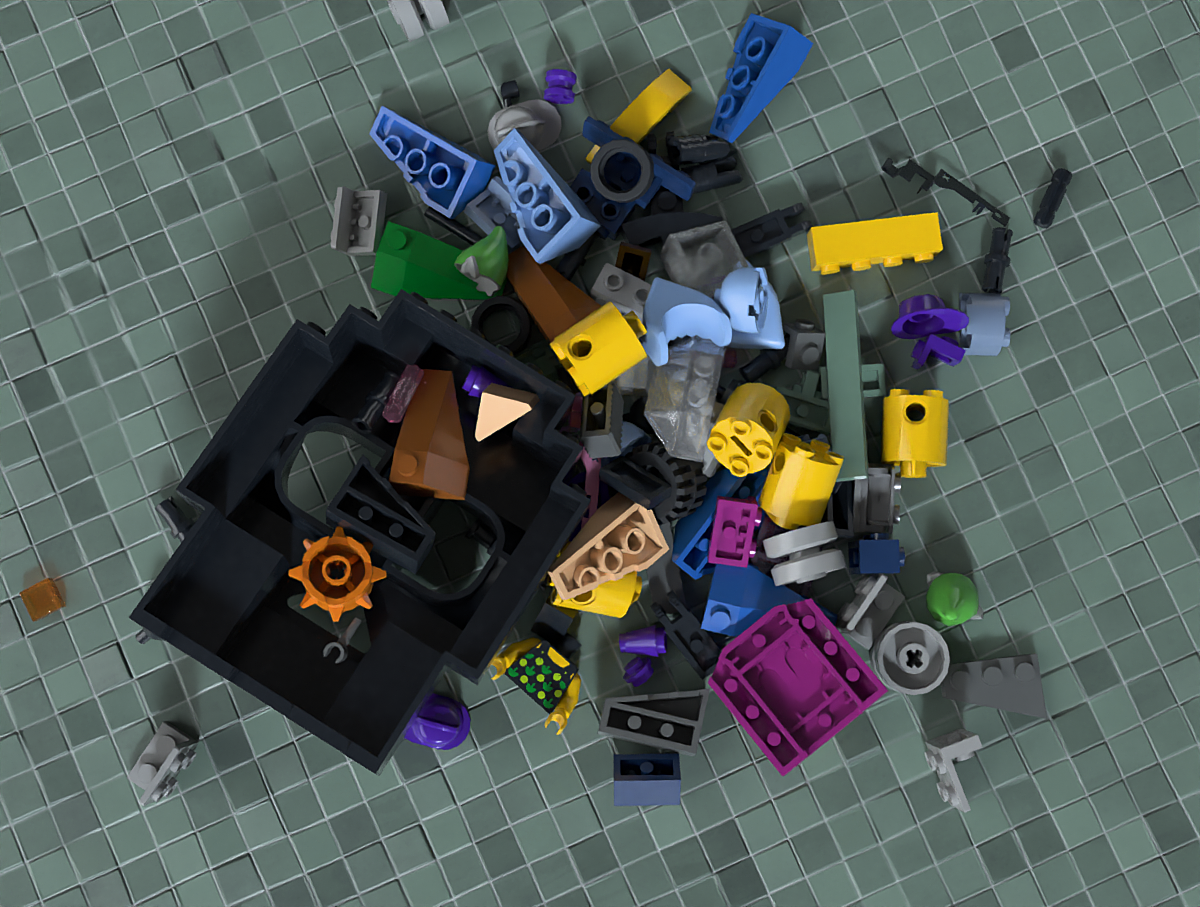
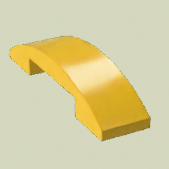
M667 69L640 93L615 120L610 129L620 136L628 137L639 144L668 112L671 113L692 91V88L673 71ZM595 145L587 155L585 160L589 164L592 163L594 155L601 147Z

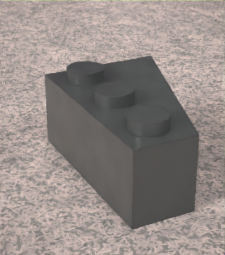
M710 688L695 691L606 698L597 734L694 756L697 753Z

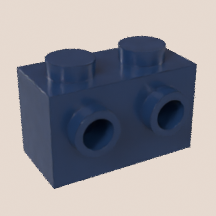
M582 168L570 188L585 203L601 226L595 231L600 235L599 237L604 240L609 237L615 241L621 232V224L626 223L635 211L636 202L619 203L605 198L596 190L591 179V173Z
M889 533L863 535V540L848 542L849 575L900 573V566L905 564L904 547H899V539L889 540Z
M613 754L614 806L680 805L681 772L679 754Z

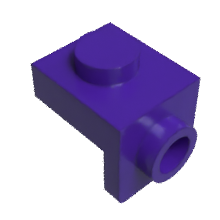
M930 334L923 341H917L911 353V357L915 359L911 367L918 370L924 365L928 355L954 367L961 362L966 350L958 347L959 343L952 338L946 336L939 338Z

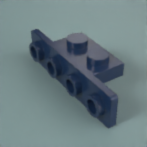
M590 116L584 121L582 136L599 147L612 140L626 139L634 142L632 139L622 137L612 131L603 121L595 120ZM617 152L610 156L604 167V177L611 187L623 191L634 187L638 183L641 176V165L633 154ZM649 154L654 164V178L648 191L642 197L635 200L636 204L645 209L661 185L688 201L693 194L696 183L691 180L687 173L675 170L665 164L658 155Z

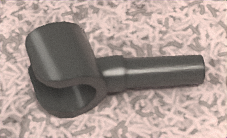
M354 617L339 640L329 643L323 651L324 657H327L331 649L337 646L340 648L341 655L335 663L344 661L348 655L346 646L362 621Z

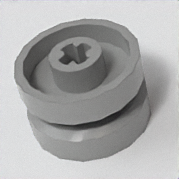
M386 0L396 23L400 24L409 42L424 36L425 28L420 18L421 14H423L427 24L433 30L449 24V19L441 0Z
M834 521L803 527L762 541L768 558L778 559L789 556V561L777 564L771 569L775 586L792 582L799 584L827 576L826 573L847 567L842 550L830 549L820 552L819 547L834 543L838 538Z
M909 621L891 623L886 626L871 646L869 653L871 670L882 684L891 690L910 695L928 693L939 686L948 673L950 663L948 646L940 633L929 625ZM907 651L910 652L912 655V659L909 663H906L909 659L906 655Z

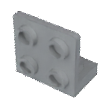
M883 573L871 574L869 577L864 576L854 589L857 595L852 603L846 602L837 614L839 622L835 627L868 650L905 598L904 595L885 583L888 577Z
M167 721L161 724L127 776L128 780L145 790L138 801L142 806H146L154 801L159 802L163 797L168 798L179 782L175 778L182 768L186 770L197 755L193 750L199 742Z
M960 728L926 741L928 751L924 752L930 769L937 771L940 782L936 783L942 800L944 802L948 801L952 807L965 813L971 811L951 759L955 758L956 762L967 760L975 756V750L983 747L978 734Z

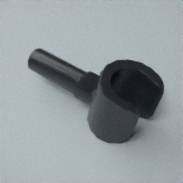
M516 80L504 82L501 85L504 108L512 106L511 99L520 97Z

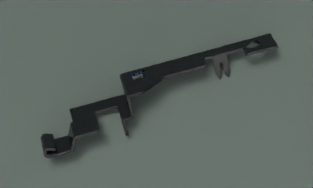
M887 158L881 167L892 178L900 175L908 182L911 181L915 173L922 176L926 180L917 191V194L922 188L928 191L934 183L940 188L956 191L972 204L975 200L979 202L973 209V212H975L980 207L976 215L980 214L986 207L993 212L991 217L1004 227L1010 217L943 169H940L934 177L910 159L905 166L896 168L892 165L893 161L891 158ZM995 213L1000 214L1001 218L997 217Z

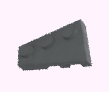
M1032 653L949 664L948 673L941 682L943 698L1047 719L1037 654Z

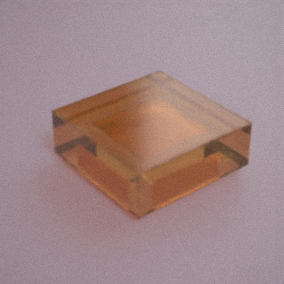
M46 578L19 593L33 622L39 621L66 607L52 578Z

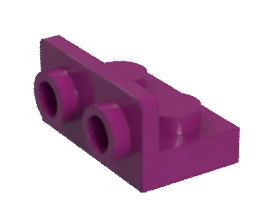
M717 496L707 555L708 563L747 568L749 557L754 558L757 541L756 538H752L754 526L759 527L762 518V508L758 507L755 496H748L747 500Z

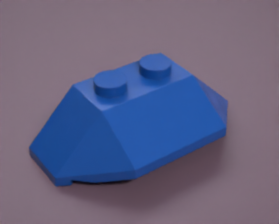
M728 468L716 472L705 485L707 491L706 495L701 496L704 500L701 506L696 507L694 513L680 518L675 524L671 561L695 580L701 578L702 575L713 573L716 563H708L707 555L717 496L747 500L748 496H755L758 503L769 471L764 468L755 473H748L743 477L733 475ZM762 509L761 523H762V521L765 519V516H766V513H765V511H764L763 509Z

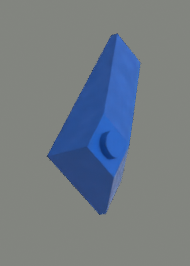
M381 106L369 133L387 157L394 161L404 173V178L419 191L422 200L428 206L450 219H454L465 210L468 203L484 192L496 165L385 106Z

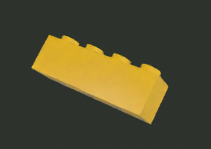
M938 212L811 227L807 233L811 271L820 270L822 275L840 272V268L852 267L853 271L866 270L871 268V264L883 263L884 267H894L903 264V260L914 259L915 263L918 264L933 261L934 257L943 250Z

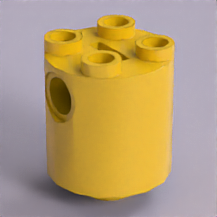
M609 301L554 338L550 346L585 397L589 393L592 395L647 358V354L638 340L647 331L634 311H630L622 316L615 305Z
M746 383L737 387L730 394L711 430L707 441L709 450L735 476L743 477L748 473L763 470L772 461L782 435L788 426L791 415L787 401L773 387L762 383Z
M891 389L890 396L883 398L881 463L900 466L901 477L926 478L927 467L947 465L949 400L943 398V391L924 390L923 395H910V390ZM912 410H918L924 415V418L915 422L908 419L906 415Z
M783 433L758 503L775 524L786 529L796 530L801 525L811 526L821 523L844 457L829 451L830 445L822 441L812 439L810 444L801 442L802 440L797 436Z
M568 541V543H567L566 546L564 547L563 551L567 548V546H568L571 542ZM633 571L623 575L624 578L616 581L609 580L599 584L596 589L567 600L560 598L549 573L547 584L553 586L551 594L552 605L622 618L628 608L638 600L642 589V578L637 575V571Z

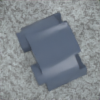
M959 293V311L964 312L969 317V324L961 329L959 333V347L966 350L964 355L997 356L1001 348L1008 347L1010 343V329L1005 328V316H1008L1010 311L1009 297H1002L1001 294Z

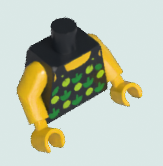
M568 632L556 646L546 638L541 641L534 637L512 643L495 657L491 665L496 667L497 674L491 679L496 680L505 674L550 714L544 723L545 728L550 721H556L559 724L560 729L556 733L559 735L566 727L567 719L578 703L581 678L577 673L579 667L570 658L582 644Z

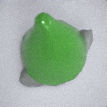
M501 226L494 227L487 237L462 251L454 263L455 267L462 274L478 283L476 287L478 291H485L488 296H493L501 289L508 271L509 256L506 232Z
M934 571L927 575L929 589L926 594V607L934 620L947 626L963 624L969 619H983V610L979 604L978 590L970 578L958 573L943 574Z

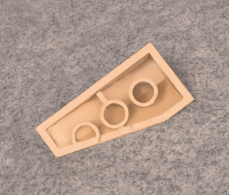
M618 492L596 510L551 566L548 573L560 598L567 600L596 589L599 584L609 580L616 581L624 578L623 575L647 569L665 554L669 547L652 509L647 510Z

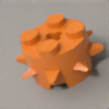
M340 526L336 527L332 538L329 536L323 537L317 542L306 538L303 541L307 550L303 556V564L290 569L288 576L302 581L305 587L306 594L300 603L303 609L316 604L322 609L330 611L333 622H339L342 613L352 610L359 605L367 609L373 606L368 596L372 590L373 582L386 578L387 572L372 566L369 556L373 548L371 543L364 542L360 544L353 538L345 536L344 530ZM335 569L339 572L344 569V577L334 580L331 572Z

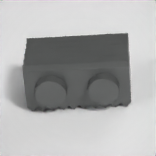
M611 381L592 395L589 393L582 398L580 440H582L583 447H585L587 454L592 459L614 457L621 454L620 449L622 446L620 443L622 442L621 432L623 430L621 427L623 426L622 415L624 413L622 410L624 409V401L615 381Z

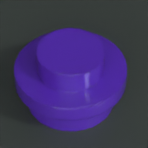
M648 657L632 659L624 668L626 672L623 679L627 683H632L634 687L645 683L654 673V669L651 667V660Z

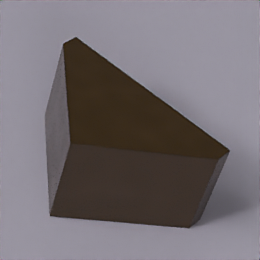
M621 242L615 267L645 282L652 249Z

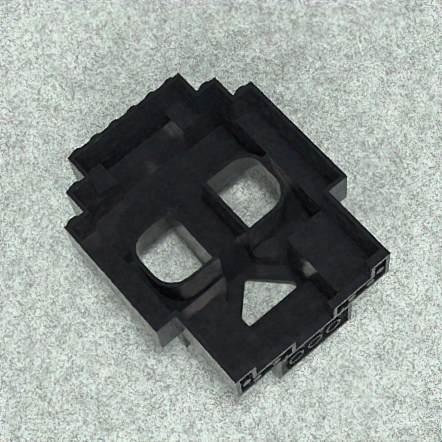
M402 289L379 321H377V316L367 308L361 306L357 309L351 304L348 305L327 336H325L326 332L313 322L309 321L305 324L298 319L295 321L175 489L188 505L202 514L129 616V619L248 692L378 776L386 767L445 672L450 673L453 670L477 686L479 685L548 575V570L558 559L585 516L591 502L586 497L587 492L584 489L570 483L572 478H574L583 447L579 445L580 441L566 431L559 433L572 411L575 395L571 393L572 389L559 380L553 382L544 377L542 370L529 362L523 364L518 361L508 348L499 344L495 347L485 340L486 337L473 327L466 329L456 323L457 319L443 309H440L438 312L433 309L420 294L416 292L409 294ZM472 365L479 368L483 365L508 383V385L514 387V389L537 394L540 399L532 410L479 442L475 437L481 398L470 396L468 391L462 389ZM419 369L452 371L470 470L465 500H448L476 516L492 529L497 539L495 550L477 578L466 589L457 593L441 594L428 589L401 572L402 566L371 550L369 556L372 566L387 572L386 578L373 582L372 590L368 595L373 606L370 609L363 607L371 647L368 652L363 653L348 644L346 646L348 650L346 659L340 663H335L341 655L340 648L334 646L327 657H324L323 651L329 643L337 642L339 638L288 605V600L291 597L306 594L302 581L288 576L290 569L303 564V556L307 552L303 541L306 538L313 542H317L327 536L332 538L335 532V528H330L298 508L289 500L287 483L291 468L307 434L316 431L332 432L355 441L379 456L381 460L375 467V470L382 478H386L389 482L396 443ZM393 372L403 380V387L391 401L392 406L388 413L382 414L371 433L364 434L359 432L352 425V420L364 406L365 397L370 391L376 389L385 373ZM399 495L404 502L407 501L428 525L446 500L444 498ZM337 569L331 572L333 579L343 578L344 569L340 572Z

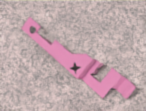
M575 395L570 417V427L580 428L581 404L583 397ZM583 447L580 457L586 468L585 491L587 495H591V502L588 507L589 518L583 517L581 529L597 510L599 472L601 468V458H597V461H592L585 447Z

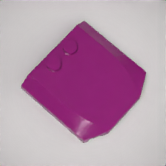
M811 598L801 602L775 606L723 648L715 670L708 681L711 688L782 777L801 764L888 692L887 688Z

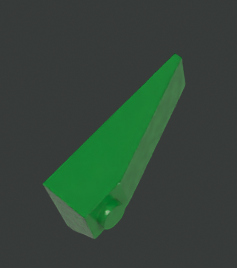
M388 221L377 249L371 288L394 297L402 289L409 294L416 292L424 298L432 300L444 298L485 301L495 296H502L508 279H505L497 293L493 296H488L485 291H478L476 289L478 283L466 277L455 267L454 263L463 250L421 232Z

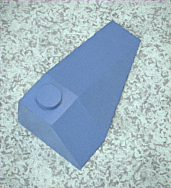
M514 128L495 148L494 154L503 184L508 186L512 202L509 204L512 213L516 214L520 229H518L520 240L537 263H544L580 248L601 226L585 203L518 129Z

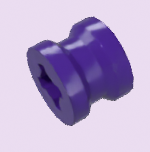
M562 69L548 70L545 78L548 88L544 90V99L555 104L573 103L575 93L572 89L573 85L576 84L577 75Z

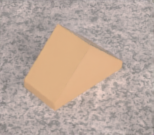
M491 383L482 392L475 432L478 442L532 410L540 401L537 394Z

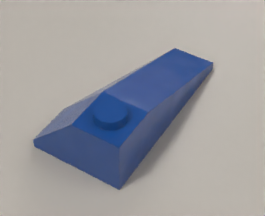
M751 13L736 40L733 51L737 53L733 68H728L725 78L729 80L726 93L719 98L709 133L733 143L799 71L813 43L790 25Z
M748 562L747 568L715 564L703 611L701 629L738 637L773 607L801 602L810 598L797 594L785 585L775 586L774 580L759 571V568ZM815 602L835 626L837 614Z

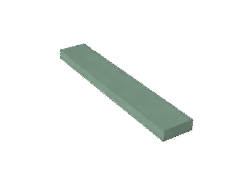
M848 290L823 295L832 452L844 457L836 482L869 478L858 301L856 291Z

